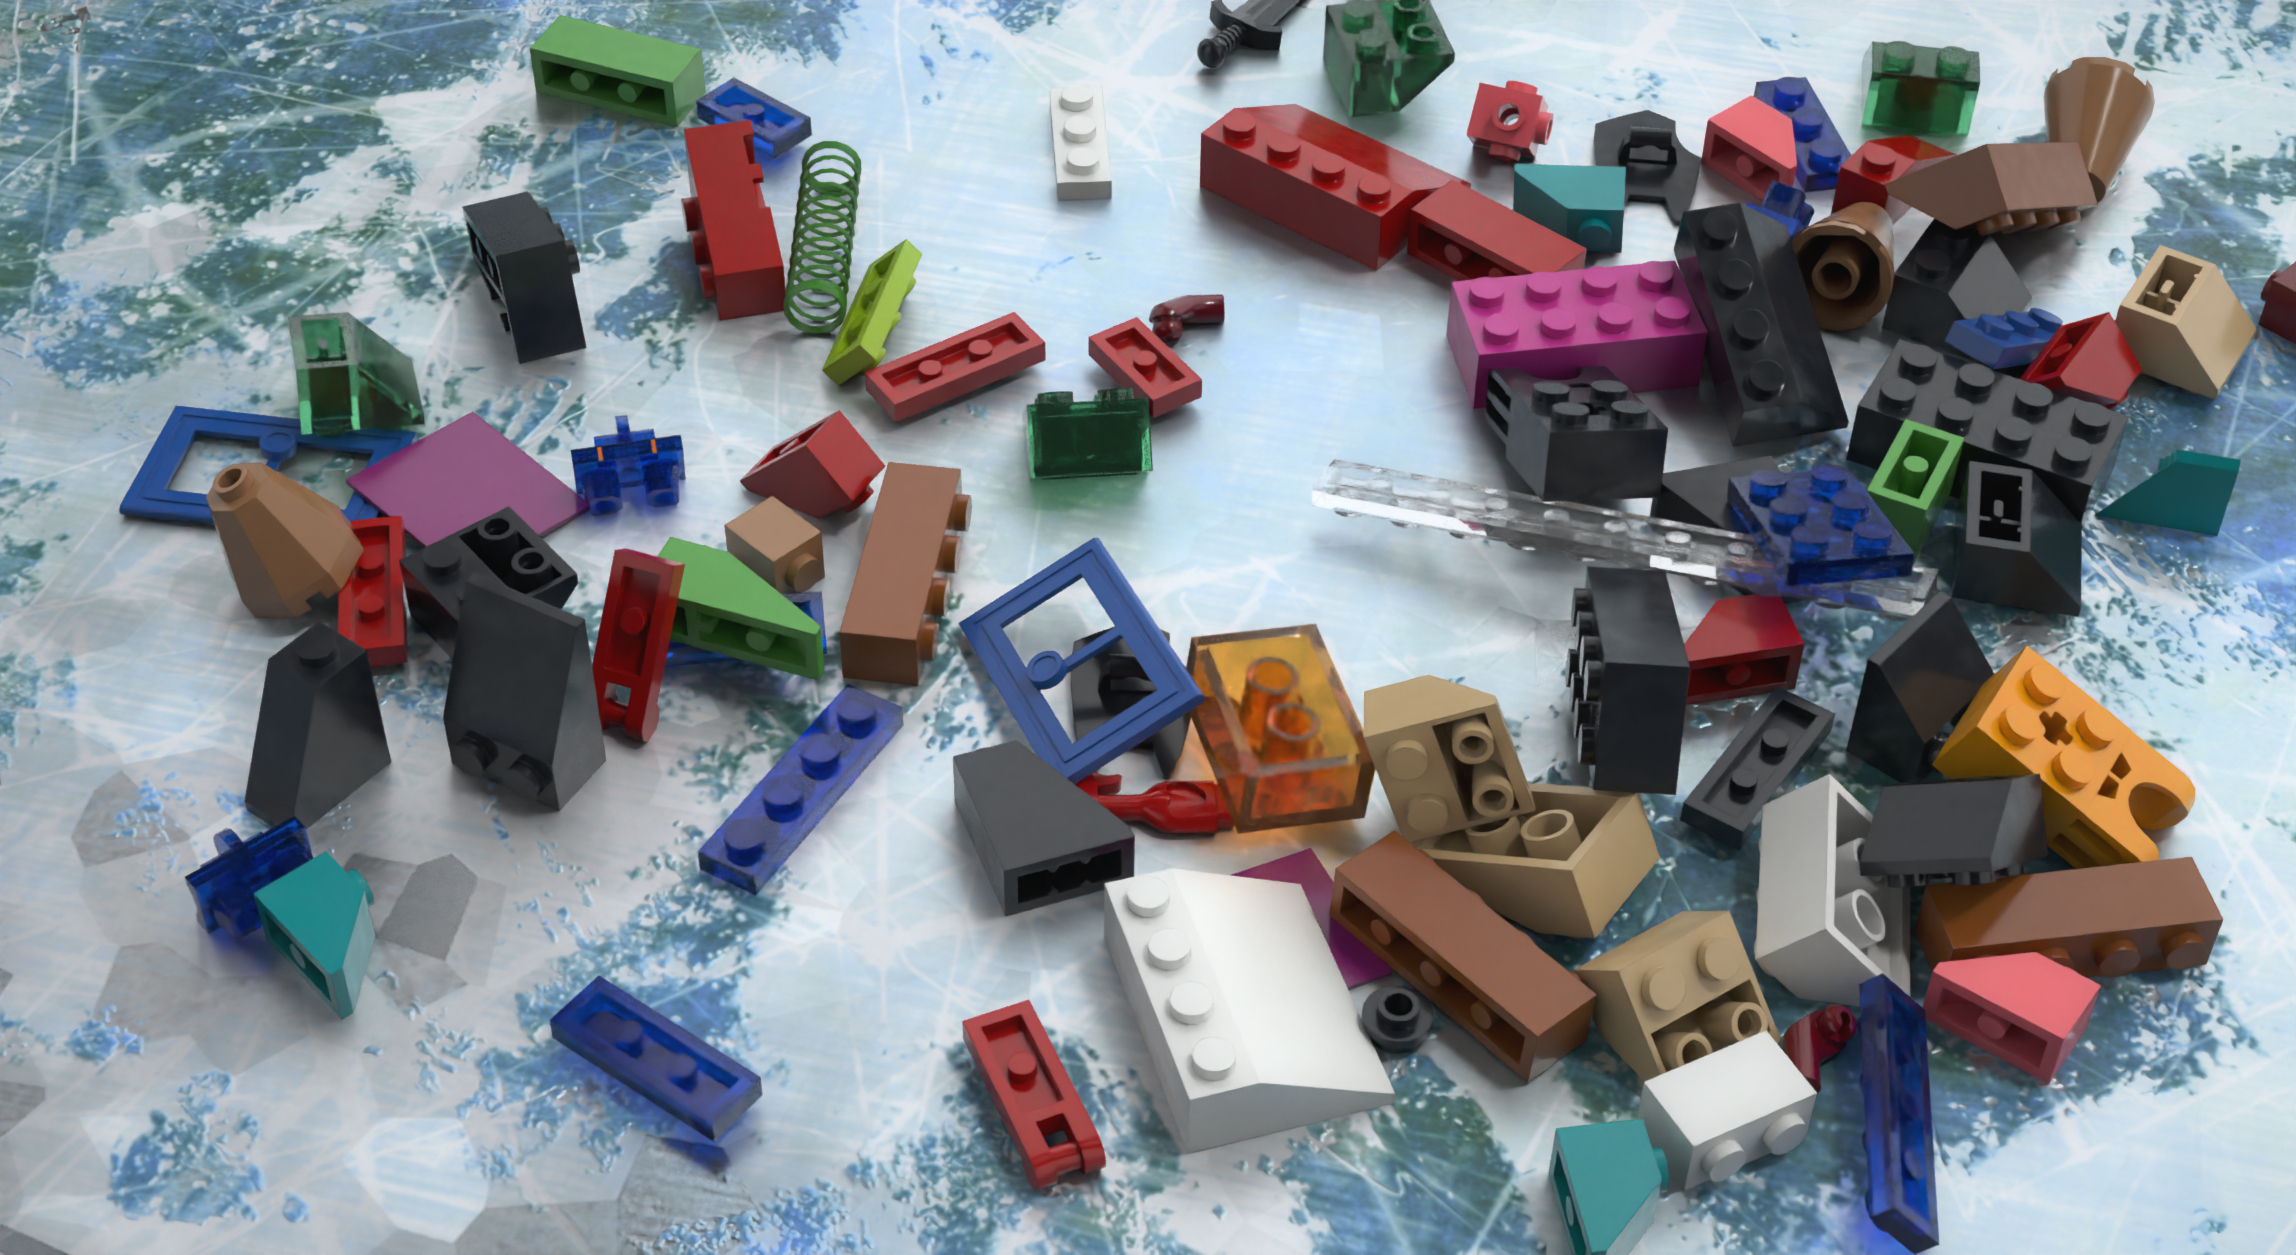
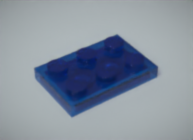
M1822 464L1813 467L1811 471L1784 473L1774 469H1760L1748 476L1729 477L1728 502L1787 587L1912 576L1914 552L1849 468Z

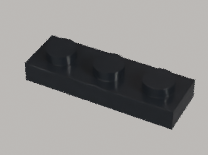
M1776 686L1683 802L1680 821L1740 850L1762 822V806L1782 796L1830 734L1835 713Z

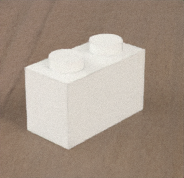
M1766 1030L1645 1081L1637 1119L1643 1118L1652 1148L1661 1147L1663 1149L1668 1171L1685 1191L1708 1180L1713 1182L1723 1181L1734 1175L1744 1164L1769 1153L1781 1155L1794 1149L1806 1138L1817 1092Z

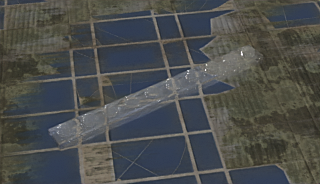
M1334 459L1312 486V506L1331 509L1343 517L1368 516L1389 520L1393 525L1401 528L1426 527L1447 531L1451 536L1459 539L1484 538L1505 542L1510 547L1522 551L1542 549L1564 553L1569 558L1580 562L1601 560L1627 565L1629 569L1665 571L1669 574L1688 577L1692 582L1701 585L1722 583L1749 588L1753 593L1764 597L1786 595L1812 600L1816 605L1828 609L1849 607L1876 612L1880 617L1891 621L1911 619L1936 593L1939 569L1573 502H1543L1535 495Z

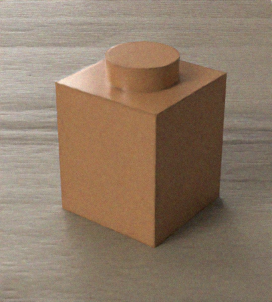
M774 496L769 497L724 525L727 552L731 553L788 600L801 592L809 590L817 582L825 578L821 531Z

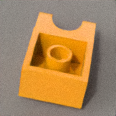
M2028 645L1981 686L1932 764L1948 778L2040 773L2047 846L2075 869L2159 860L2160 853L2156 844L2140 827L2157 831L2175 826L2188 816L2195 802V787L2185 773L2147 744L2109 710L2090 697Z

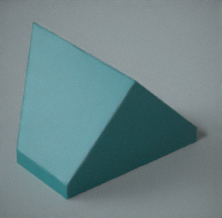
M2177 449L2175 453H2171V456L2159 459L2158 470L2096 513L2095 516L2218 536L2237 479L2241 460Z

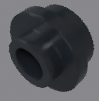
M1404 986L1383 987L1370 994L1363 1004V1028L1372 1043L1385 1052L1393 1054L1410 1052L1416 1049L1430 1034L1433 1024V1009L1429 1001L1416 990Z

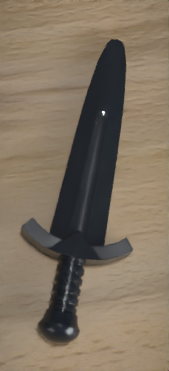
M1222 0L1212 1L1209 18L1221 32L1214 38L1204 39L1199 43L1197 56L1200 62L1209 68L1220 67L1224 63L1226 54L1238 44L1253 48L1280 50L1282 29L1281 26L1273 25L1300 0H1248L1233 12L1224 5Z

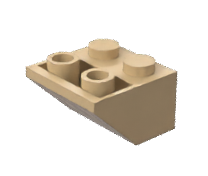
M2159 245L2120 303L2115 323L2142 367L2141 374L2152 376L2179 386L2187 392L2201 394L2214 400L2217 399L2254 339L2257 330L2216 264Z
M1425 675L1364 691L1363 738L1401 835L1408 842L1535 811L1533 796L1495 695L1432 675Z
M1682 911L1573 970L1585 982L1587 987L1597 994L1592 1017L1599 1035L1644 1082L1766 1030L1776 1043L1781 1041L1730 911Z

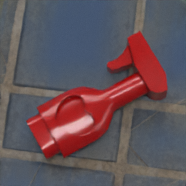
M1096 772L1075 784L1122 821L1145 822L1161 832L1170 834L1217 833V829L1234 828L1235 814L1231 784H1214L1213 780L1165 781L1155 784L1142 794L1110 795L1121 791L1122 776L1119 774L1103 775Z

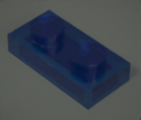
M735 77L696 100L698 119L709 125L751 120L754 133V149L773 159L778 158L812 136L811 117Z

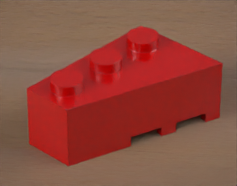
M751 120L684 129L691 197L682 198L681 205L686 231H692L690 232L692 254L695 265H700L699 277L704 300L714 298L720 321L784 311L783 304L786 297L784 265L771 208L766 207L759 184L764 183L761 164L755 163L754 133Z

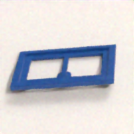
M176 405L122 500L119 512L123 515L214 525L206 499L207 494L166 490L196 435L259 441L261 454L268 460L266 465L278 472L282 462L296 454L298 446L372 454L366 466L368 468L417 442V433L413 431ZM355 491L346 509H341L349 521L381 518L383 516L381 512Z
M1092 538L958 623L1036 755L1074 784L1205 701L1204 694L1099 538ZM1084 578L1115 627L1064 660L1055 651H1044L1034 656L1026 668L1003 628ZM1124 639L1156 688V691L1072 743L1040 690L1055 687L1064 679L1067 673L1119 640Z

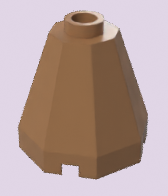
M261 462L239 463L224 468L215 477L213 485L206 496L230 575L242 602L255 618H298L312 609L305 600L318 592H321L325 599H328L342 590L364 550L359 539L353 533L354 529L351 522L336 504Z

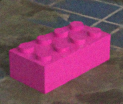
M1675 260L1663 262L1649 261L1642 264L1611 267L1594 266L1580 270L1535 272L1527 275L1496 278L1481 277L1475 280L1451 282L1446 337L1473 409L1485 408L1488 372L1490 369L1519 368L1525 373L1538 378L1569 380L1577 378L1576 367L1606 366L1633 393L1699 386L1708 331Z

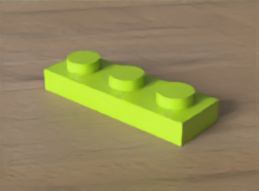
M907 239L871 263L864 275L822 369L838 386L858 372L864 376L866 371L876 368L885 356L886 350L882 346L887 335L896 327L901 319L898 309L902 300L911 292L916 284V279L913 275L922 256V253Z

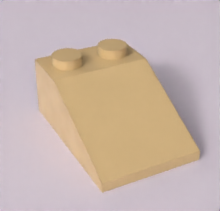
M1528 783L1535 802L1534 812L1411 843L1417 849L1428 853L1439 867L1466 889L1476 892L1484 903L1495 912L1537 933L1565 935L1576 939H1595L1660 858L1639 793L1593 790L1592 787Z

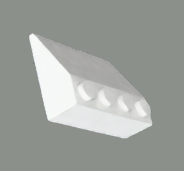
M1174 868L1104 883V939L1188 1154L1395 1103V1092L1373 1043L1363 1028L1359 1012L1301 884Z

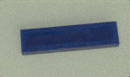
M847 684L699 849L700 870L757 895L904 725L903 707Z
M1882 973L1859 984L1860 1016L1857 1020V1028L1862 1040L1863 1072L1860 1075L1859 1081L1864 1096L1865 1131L1862 1134V1144L1867 1155L1868 1190L1865 1193L1864 1200L1869 1218L1879 1230L1890 1234L1915 1255L1940 1245L1925 1009Z

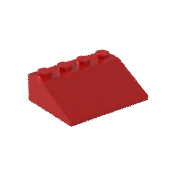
M1297 104L1234 108L1201 133L1199 187L1376 271L1408 245L1411 208L1452 179L1471 189V183Z

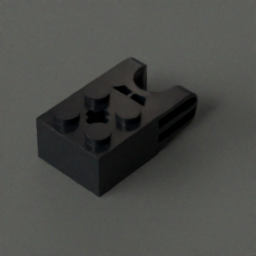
M1606 366L1576 367L1577 378L1569 380L1538 378L1525 373L1519 368L1489 370L1485 404L1486 420L1507 445L1506 459L1543 502L1660 498L1668 428Z

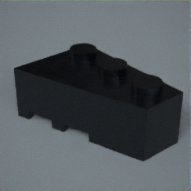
M528 191L462 206L473 259L491 300L501 298L506 306L507 313L499 314L500 321L505 332L511 331L514 353L518 363L523 364L587 348L572 278L573 274L580 273L577 251L572 239L565 240L560 224H553L548 208H540Z

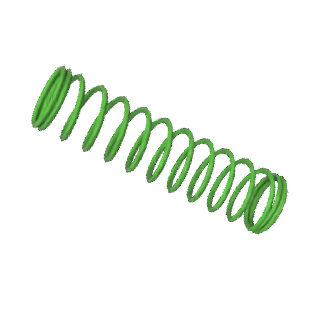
M838 141L816 143L805 152L802 159V173L798 190L799 199L796 204L797 213L795 215L793 242L791 244L792 254L789 258L790 268L787 273L788 283L786 285V297L783 306L784 315L789 323L798 330L810 334H824L834 331L843 323L847 312L846 295L849 291L848 280L852 263L851 252L855 235L854 225L858 208V185L861 181L862 167L861 159L857 152L848 145ZM837 149L848 154L854 163L847 158L837 155H824L811 160L809 163L808 161L817 151ZM834 159L849 165L854 171V175L852 177L845 171L834 168L819 169L810 173L809 169L818 162ZM822 173H836L849 180L839 184L835 182H819L814 177ZM814 190L823 195L812 197L809 193ZM849 195L851 200L846 202L839 197ZM833 200L840 202L842 205L829 206L817 201ZM813 203L823 209L811 211L807 206ZM847 208L849 213L847 215H844L841 212L835 210ZM829 213L840 218L824 219L816 214ZM812 217L813 219H816L823 223H814L810 225L806 222V219ZM846 222L848 226L843 229L835 224ZM828 227L836 229L839 232L828 233L819 231L815 228ZM807 231H811L823 237L808 239L804 234ZM844 235L846 240L843 243H841L837 239L829 237H837ZM827 241L836 244V246H821L814 242ZM808 244L822 251H810L807 253L803 247ZM842 249L845 254L840 257L835 253L827 251ZM815 255H825V256L833 257L834 259H833V260H820V259H817V258H815V257H813V256H815ZM807 258L818 264L832 265L841 263L843 268L838 271L833 267L825 265H809L805 267L801 261ZM823 269L831 271L832 273L820 274L811 270ZM805 272L817 278L830 279L839 277L842 282L836 285L833 282L822 279L804 281L799 276ZM794 280L798 281L799 283L794 285ZM806 290L825 292L833 296L835 300L825 303L814 302L805 298L800 292ZM797 296L803 302L813 306L828 307L839 304L840 308L829 316H812L797 307L793 297ZM790 306L799 315L810 320H835L823 326H811L795 318L790 310Z

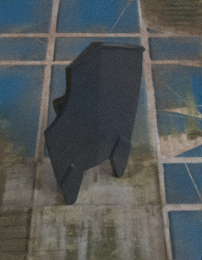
M1644 110L1596 123L1593 140L1596 166L1626 167L1624 210L1629 199L1664 201L1673 223L1676 226H1680L1683 211H1689L1691 207L1701 157L1689 152L1680 143L1676 135V121L1650 110Z
M1114 627L1074 641L1072 654ZM1161 630L1170 644V633ZM1124 639L1119 640L1071 671L1072 710L1077 740L1156 691V688ZM1193 710L1136 745H1152L1159 772L1165 780L1173 776L1178 765Z

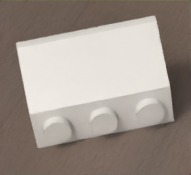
M1828 774L1762 806V827L1759 839V887L1756 891L1758 913L1757 934L1754 942L1755 960L1767 975L1775 977L1797 998L1900 1012L1910 1007V887H1888L1887 875L1860 876L1859 861L1873 815Z

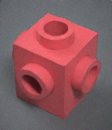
M1511 80L1506 81L1505 88L1479 83L1466 135L1473 145L1489 148L1488 156L1502 161L1519 163L1521 155L1535 158L1539 144L1547 145L1553 127L1554 114L1547 112L1549 106L1543 96L1537 95L1538 88L1533 85ZM1518 118L1514 124L1508 125L1511 120Z

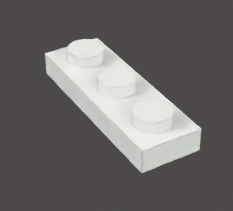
M1072 84L1066 87H1050V116L1057 200L1112 199V178L1102 86Z

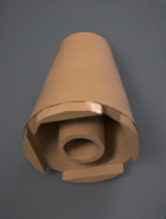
M2081 57L2072 60L2070 68L2059 73L2058 69H2056L2050 75L2043 95L2046 143H2079L2097 203H2099L2106 195L2153 113L2155 99L2150 82L2147 80L2146 85H2144L2142 81L2134 76L2135 68L2126 62L2108 57Z
M1870 202L1854 203L1804 228L1793 237L1791 242L1819 328L1833 331L1860 328L1875 317L1888 303L1893 291L1892 287H1894L1893 281L1895 277L1894 234L1892 220L1882 207Z

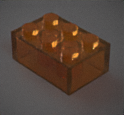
M1308 624L1191 637L1186 669L1204 694L1205 701L1189 711L1237 834L1365 818L1376 769L1363 738L1361 723L1317 625Z

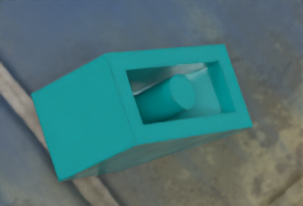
M1515 163L1513 211L1587 248L1586 252L1622 253L1626 167Z
M325 851L253 894L267 941L337 1016L343 1020L354 1013L375 939V932L369 912V907L375 901L373 893L363 876L355 869L346 872Z
M1643 1118L1556 1128L1548 1173L1571 1254L1629 1255L1653 1224L1659 1192H1666L1668 1190L1669 1173L1663 1149L1661 1147L1652 1148Z

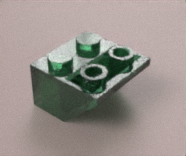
M1350 0L1343 4L1326 5L1323 59L1348 117L1400 112L1454 63L1455 52L1430 0Z
M349 312L287 317L293 381L301 434L315 433L322 437H336L347 433L349 430L377 428L381 431L393 432L406 429L409 425L425 424L413 362L401 351Z
M1133 388L1098 390L1097 395L1093 396L1094 401L1074 402L1073 392L1038 393L1037 398L1034 399V404H1027L1022 413L1028 480H1058L1145 475L1153 471L1149 399H1134Z

